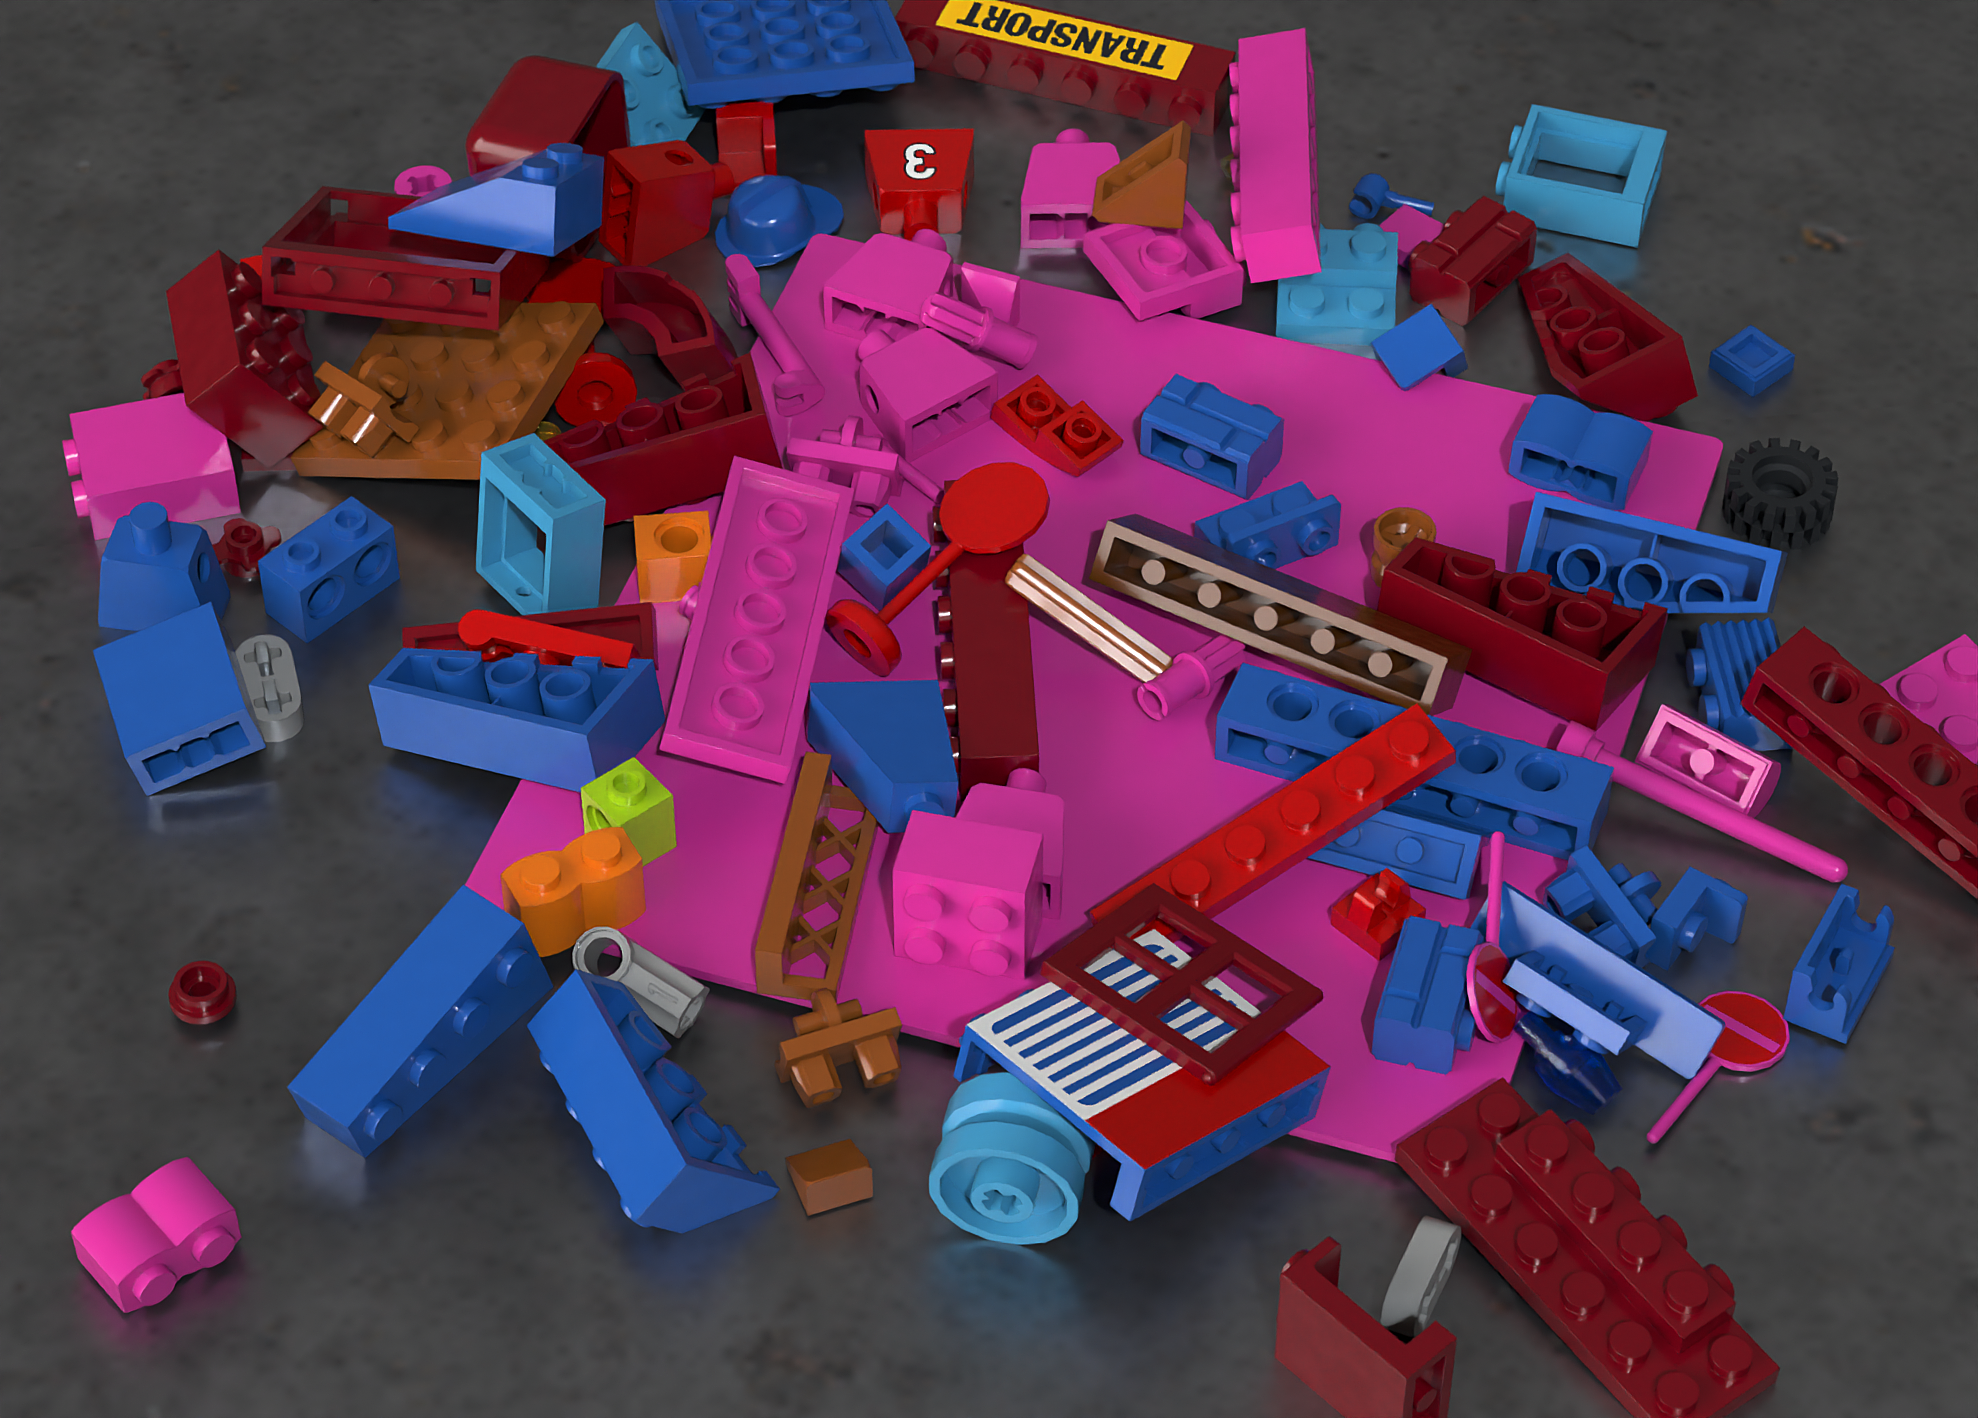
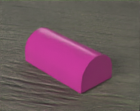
M1669 704L1661 705L1635 759L1636 763L1753 818L1762 811L1769 801L1781 773V764Z

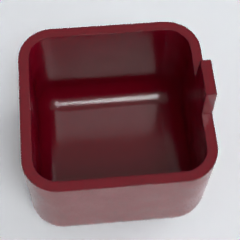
M538 55L526 56L518 60L510 68L468 132L465 146L469 175L471 176L547 149V146L550 144L571 143L581 146L584 154L604 157V191L608 151L631 147L624 81L621 73ZM600 227L555 255L554 258L580 262L598 237Z

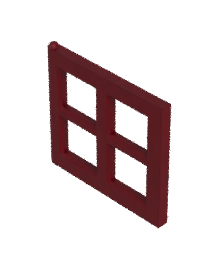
M1155 883L1148 886L1043 961L1040 972L1041 976L1210 1086L1215 1085L1322 1002L1324 998L1323 991L1320 988H1317ZM1158 917L1206 949L1184 966L1177 969L1129 937ZM1111 950H1115L1162 982L1133 1003L1084 970ZM1233 965L1281 996V998L1253 1018L1205 987V985ZM1189 998L1238 1031L1209 1052L1160 1019Z

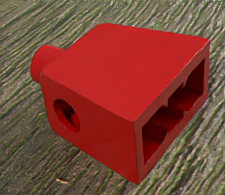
M681 140L608 151L602 200V225L599 229L598 241L623 266H647L703 239L709 232L713 200L731 195L734 191V178L730 168L724 162L709 164L694 148Z

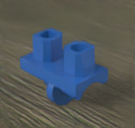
M1587 844L1571 853L1566 872L1545 888L1542 899L1543 905L1568 922L1587 912L1597 925L1596 929L1587 934L1641 968L1649 964L1650 958L1646 953L1655 943L1656 936L1648 926L1651 925L1652 917L1658 910L1650 899L1659 891L1661 881L1653 871L1643 872L1633 877L1623 863L1615 865L1607 872Z

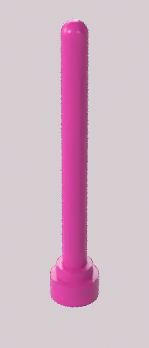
M1572 720L1569 723L1556 748L1558 752L1614 767L1613 782L1829 882H1841L1848 874V866L1843 859L1605 750V742L1595 738L1596 731Z

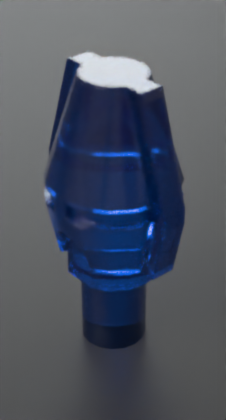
M1532 1011L1526 1013L1514 1026L1513 1029L1536 1051L1534 1057L1539 1062L1534 1069L1553 1093L1591 1115H1595L1603 1110L1621 1092L1622 1087L1603 1056L1580 1043L1573 1034L1565 1035L1561 1030L1554 1032Z

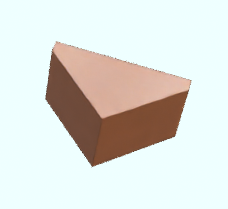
M1184 120L1097 177L1092 216L1099 222L1183 229L1191 127Z

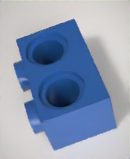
M353 496L258 560L265 612L307 644L400 579L394 526Z

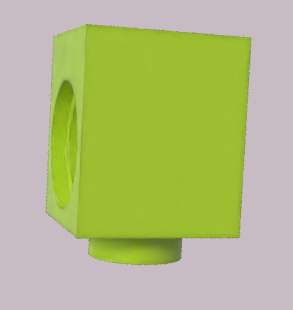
M635 757L581 787L585 834L602 828L622 827L640 854L643 866L677 847L673 794Z

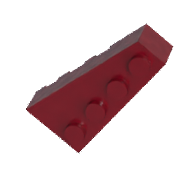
M750 352L731 360L732 372L708 381L704 373L681 382L683 393L660 403H652L645 397L626 405V409L618 415L616 421L604 426L597 420H591L543 441L606 499L604 526L619 521L632 522L634 521L633 516L649 515L651 512L678 504H696L704 501L710 495L723 492L734 456L783 469L769 411Z
M1417 537L1386 566L1383 573L1377 611L1473 649L1465 671L1561 715L1569 721L1573 720L1595 731L1601 727L1655 666L1668 608L1645 602L1642 611L1613 603L1615 593L1591 586L1588 589L1587 595L1551 586L1552 575L1528 569L1527 572L1512 574L1495 570V559Z

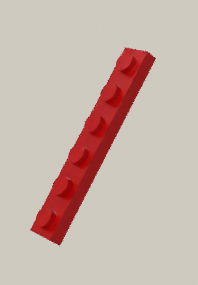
M1415 704L1090 911L1092 924H1097L1153 883L1212 919L1456 763V750L1422 708ZM1157 917L1129 938L1133 940L1153 929L1157 930L1172 943L1186 935Z

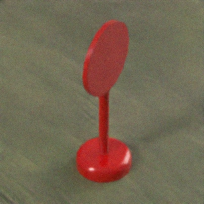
M583 258L580 262L568 260L551 262L548 270L528 293L525 300L527 303H554L558 301L567 303H596L603 318V268L615 267V265L594 258ZM592 340L585 353L577 360L574 366L575 369L554 400L557 412L567 423L580 426L591 420H597L606 426L616 421L618 415L626 409V405L636 401L637 385L632 370L625 362L611 354L596 352L594 340Z
M999 462L972 469L956 480L944 495L939 511L943 532L951 543L877 614L865 604L853 599L837 601L827 611L825 616L827 625L834 637L866 669L879 676H888L902 659L899 641L888 625L965 550L975 554L999 553L1017 547L1033 536L1046 520L1051 501L1044 479L1030 467L1015 462Z

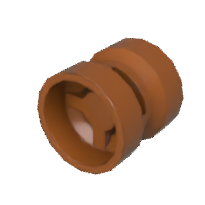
M1398 507L1385 511L1377 518L1373 532L1375 550L1371 556L1370 570L1371 578L1378 587L1381 588L1386 566L1415 537L1436 543V525L1431 517L1421 510L1410 507Z

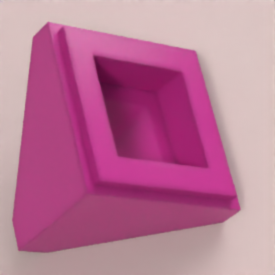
M964 262L961 267V302L976 309L983 306L993 310L994 317L1016 327L1020 321V276Z

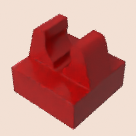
M1385 868L1380 874L1376 873L1332 907L1331 925L1378 961H1381L1396 949L1404 920L1408 919L1409 916L1425 919L1426 908L1411 898L1409 884L1390 869Z

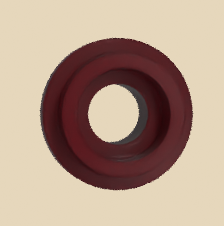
M195 961L183 966L176 973L169 988L168 997L170 1007L179 1019L191 1024H209L222 1019L233 1009L237 999V992L234 980L220 965L211 961Z

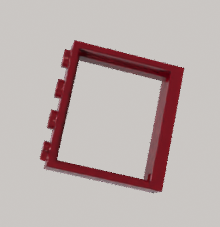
M322 186L262 246V305L499 331L550 267V256L388 229V217L420 199L421 196ZM331 199L348 201V213L336 212L334 215H331ZM476 279L491 280V289L488 292L476 291Z

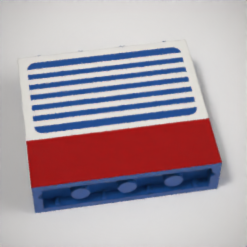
M1155 929L1133 939L1177 969L1193 959ZM1111 950L1084 970L1133 1003L1162 982L1115 950ZM1217 977L1205 985V987L1253 1018L1262 1013ZM1049 982L1035 990L1028 989L1015 1000L988 1014H979L966 1024L965 1032L960 1037L959 1043L961 1047L953 1077L962 1082L975 1074L982 1075L986 1073L989 1067L997 1063L1014 1075L1121 1163L1110 1206L1128 1221H1132L1315 1118L1331 1066L1284 1030L1215 1085L1210 1086L1054 983ZM1189 998L1160 1019L1209 1052L1238 1031Z

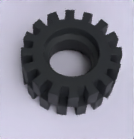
M1769 438L1767 448H1764L1761 442L1757 440L1749 444L1748 452L1743 448L1735 453L1734 461L1730 460L1722 502V509H1725L1724 519L1726 523H1734L1733 532L1739 537L1750 532L1749 543L1760 545L1762 539L1770 540V548L1776 550L1781 549L1782 541H1788L1790 549L1794 550L1802 547L1803 538L1811 545L1819 540L1820 532L1826 534L1833 517L1838 489L1837 471H1832L1833 463L1828 457L1818 460L1820 450L1810 446L1805 452L1800 451L1801 441L1790 439L1789 447L1780 446V438ZM1783 490L1797 497L1778 498L1763 491Z

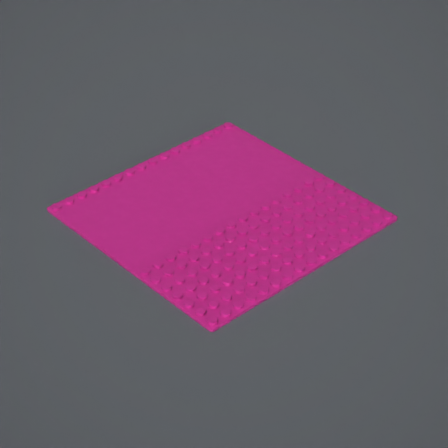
M828 234L814 235L807 244L772 310L777 320L824 386L825 395L819 402L802 413L792 416L780 415L776 409L777 395L775 393L774 379L785 372L760 335L750 351L769 411L782 467L785 470L791 471L786 455L790 437L820 441L822 429L842 432L845 420L849 415L862 417L863 435L873 436L874 434H880L883 436L864 410L860 400V363L862 359L858 355V349L862 341L826 330L824 320L823 285L865 244L863 242ZM953 263V298L961 302L962 265ZM1020 279V321L1016 327L1026 332L1030 331L1037 336L1036 349L1029 363L1024 368L1019 369L1011 363L980 349L970 353L998 372V400L1038 374L1071 407L1083 400L1124 440L1122 447L1077 477L1036 456L991 419L910 462L911 465L942 489H944L945 480H958L972 469L990 463L1015 462L1032 468L1044 479L1051 501L1046 520L1033 536L1023 542L1024 554H1029L1167 653L1171 656L1172 660L1183 651L1194 652L1221 633L1090 580L1089 576L1107 520L1139 514L1194 537L1195 521L1303 481L1317 500L1334 495L1341 503L1338 545L1326 549L1318 555L1305 557L1275 570L1377 610L1381 588L1371 578L1370 568L1371 556L1375 550L1373 543L1374 525L1377 518L1385 511L1398 507H1410L1421 510L1430 516L1436 525V543L1495 559V570L1512 574L1516 573L1536 492L1585 503L1567 491H1549L1530 486L1508 472L1513 441L1536 396L1436 373L1410 390L1403 391L1384 363L1379 360L1169 312L1139 321L1124 302L1025 279ZM940 332V334L965 349L964 342ZM1175 374L1197 383H1210L1228 396L1250 405H1263L1276 416L1284 419L1283 448L1280 462L1267 478L1263 477L1262 484L1249 500L1140 454L1141 418L1143 412L1157 395L1161 396L1162 389ZM1591 409L1594 413H1603L1602 411ZM1634 419L1653 431L1648 462L1625 509L1614 511L1697 530L1722 457V441L1716 437ZM904 479L900 497L890 496L888 504L932 546L928 560L929 564L935 558V551H942L946 548V543L934 544L932 506H941L942 501L935 503ZM724 491L710 495L704 501L696 504H678L668 507L664 514L708 510L710 534L713 536ZM849 512L843 542L870 518L858 517ZM838 559L827 611L841 599H853L865 604L877 614L879 610L837 571ZM637 564L614 606L640 603ZM935 579L888 625L899 641L902 652L900 663L888 676H879L858 663L834 637L825 617L810 683L938 680L943 702V689L954 688V680L941 679L940 642H951V633L939 634L938 596H949L948 588H936ZM681 601L652 603L656 610L659 670L655 671L665 720H667L691 625V620L679 612ZM1028 601L1039 745V774L1046 781L1045 793L1057 794L1065 800L1062 913L1060 920L1042 917V923L1025 980L1004 976H987L977 971L939 964H922L912 959L894 956L893 867L905 832L888 833L879 823L836 1004L857 998L862 1008L863 1017L896 1007L902 1023L900 1032L961 1047L959 1043L960 1037L965 1032L966 1024L974 1017L982 1013L988 1014L1015 1000L1028 989L1035 990L1051 982L1040 975L1043 961L1094 926L1090 916L1092 909L1291 784L1293 781L1215 759L1217 714L1240 667L1214 684L1213 691L1207 697L1201 699L1192 698L1173 710L1166 718L1156 720L1147 715L1138 701V688L1143 684L1141 681ZM1669 613L1666 614V619H1665L1664 627H1665V624H1666V621H1667V618H1668ZM1246 644L1245 649H1243L1246 655V664L1278 671L1285 675L1392 704ZM1468 671L1464 673L1453 708L1434 715V717L1463 723L1473 728L1512 739L1523 740L1530 744L1555 751L1567 726L1571 722L1561 715L1523 697H1519ZM1648 674L1596 731L1595 738L1605 742L1604 749L1620 757ZM809 691L786 784L659 750L666 721L635 756L673 794L677 847L643 866L646 911L637 920L618 929V931L634 939L639 945L691 977L759 994L757 993L755 948L805 753H818L808 742L806 735ZM948 727L949 736H957V727ZM832 769V785L848 787ZM957 775L958 791L955 817L964 802L961 801L960 775ZM521 779L465 886L504 910L500 874L507 867L535 853L562 851L571 841L585 834L581 793ZM830 808L828 819L842 832L863 821L865 812ZM1491 838L1489 845L1481 849L1469 899L1464 900L1409 885L1411 898L1426 908L1425 919L1438 921L1445 928L1449 924L1465 928L1472 926L1488 898ZM858 843L853 845L855 849H857ZM1504 843L1502 881L1509 883L1543 905L1542 899L1545 888L1566 872L1568 860ZM837 853L817 864L816 868L829 882L851 870L852 866L840 853ZM1306 858L1211 920L1323 991V1001L1285 1029L1287 1033L1331 1066L1315 1118L1287 1134L1397 1163L1395 1161L1397 1144L1503 1077L1511 1085L1535 1013L1518 1002L1519 1013L1516 1029L1511 1038L1502 1043H1494L1487 1040L1477 1026L1470 1052L1458 1049L1452 1071H1449L1446 1075L1418 1069L1414 1063L1410 1062L1404 1066L1377 1060L1374 1054H1372L1374 1022L1395 950L1381 961H1378L1331 925L1332 907L1373 875ZM812 885L810 891L815 889ZM846 892L843 893V894H841V896H842L844 899H845V894H846ZM826 902L805 913L803 918L817 932L839 920L840 916ZM800 935L798 936L797 942L802 940V937ZM1187 936L1173 943L1191 958L1196 957L1206 949ZM834 942L829 944V947L831 949L833 948ZM611 945L601 952L622 958L620 945ZM814 952L792 964L789 974L825 979L828 966ZM1233 965L1217 976L1219 980L1261 1012L1281 998V996ZM759 994L812 1008L811 1000Z

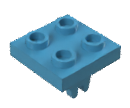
M638 22L623 28L596 66L620 72L623 77L631 147L674 140L685 141L706 110V108L699 105H688L675 66Z

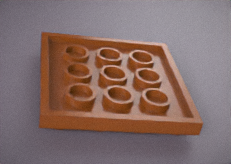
M564 301L554 303H520L499 331L384 318L347 374L358 381L361 366L370 357L379 353H390L403 360L408 367L410 375L407 392L396 403L390 405V408L412 421L420 429L409 443L393 433L373 459L355 447L346 438L342 437L341 439L323 427L301 444L291 456L299 476L480 480L481 452L536 431L575 369L574 366L577 360L585 353L604 323L597 304L567 303Z

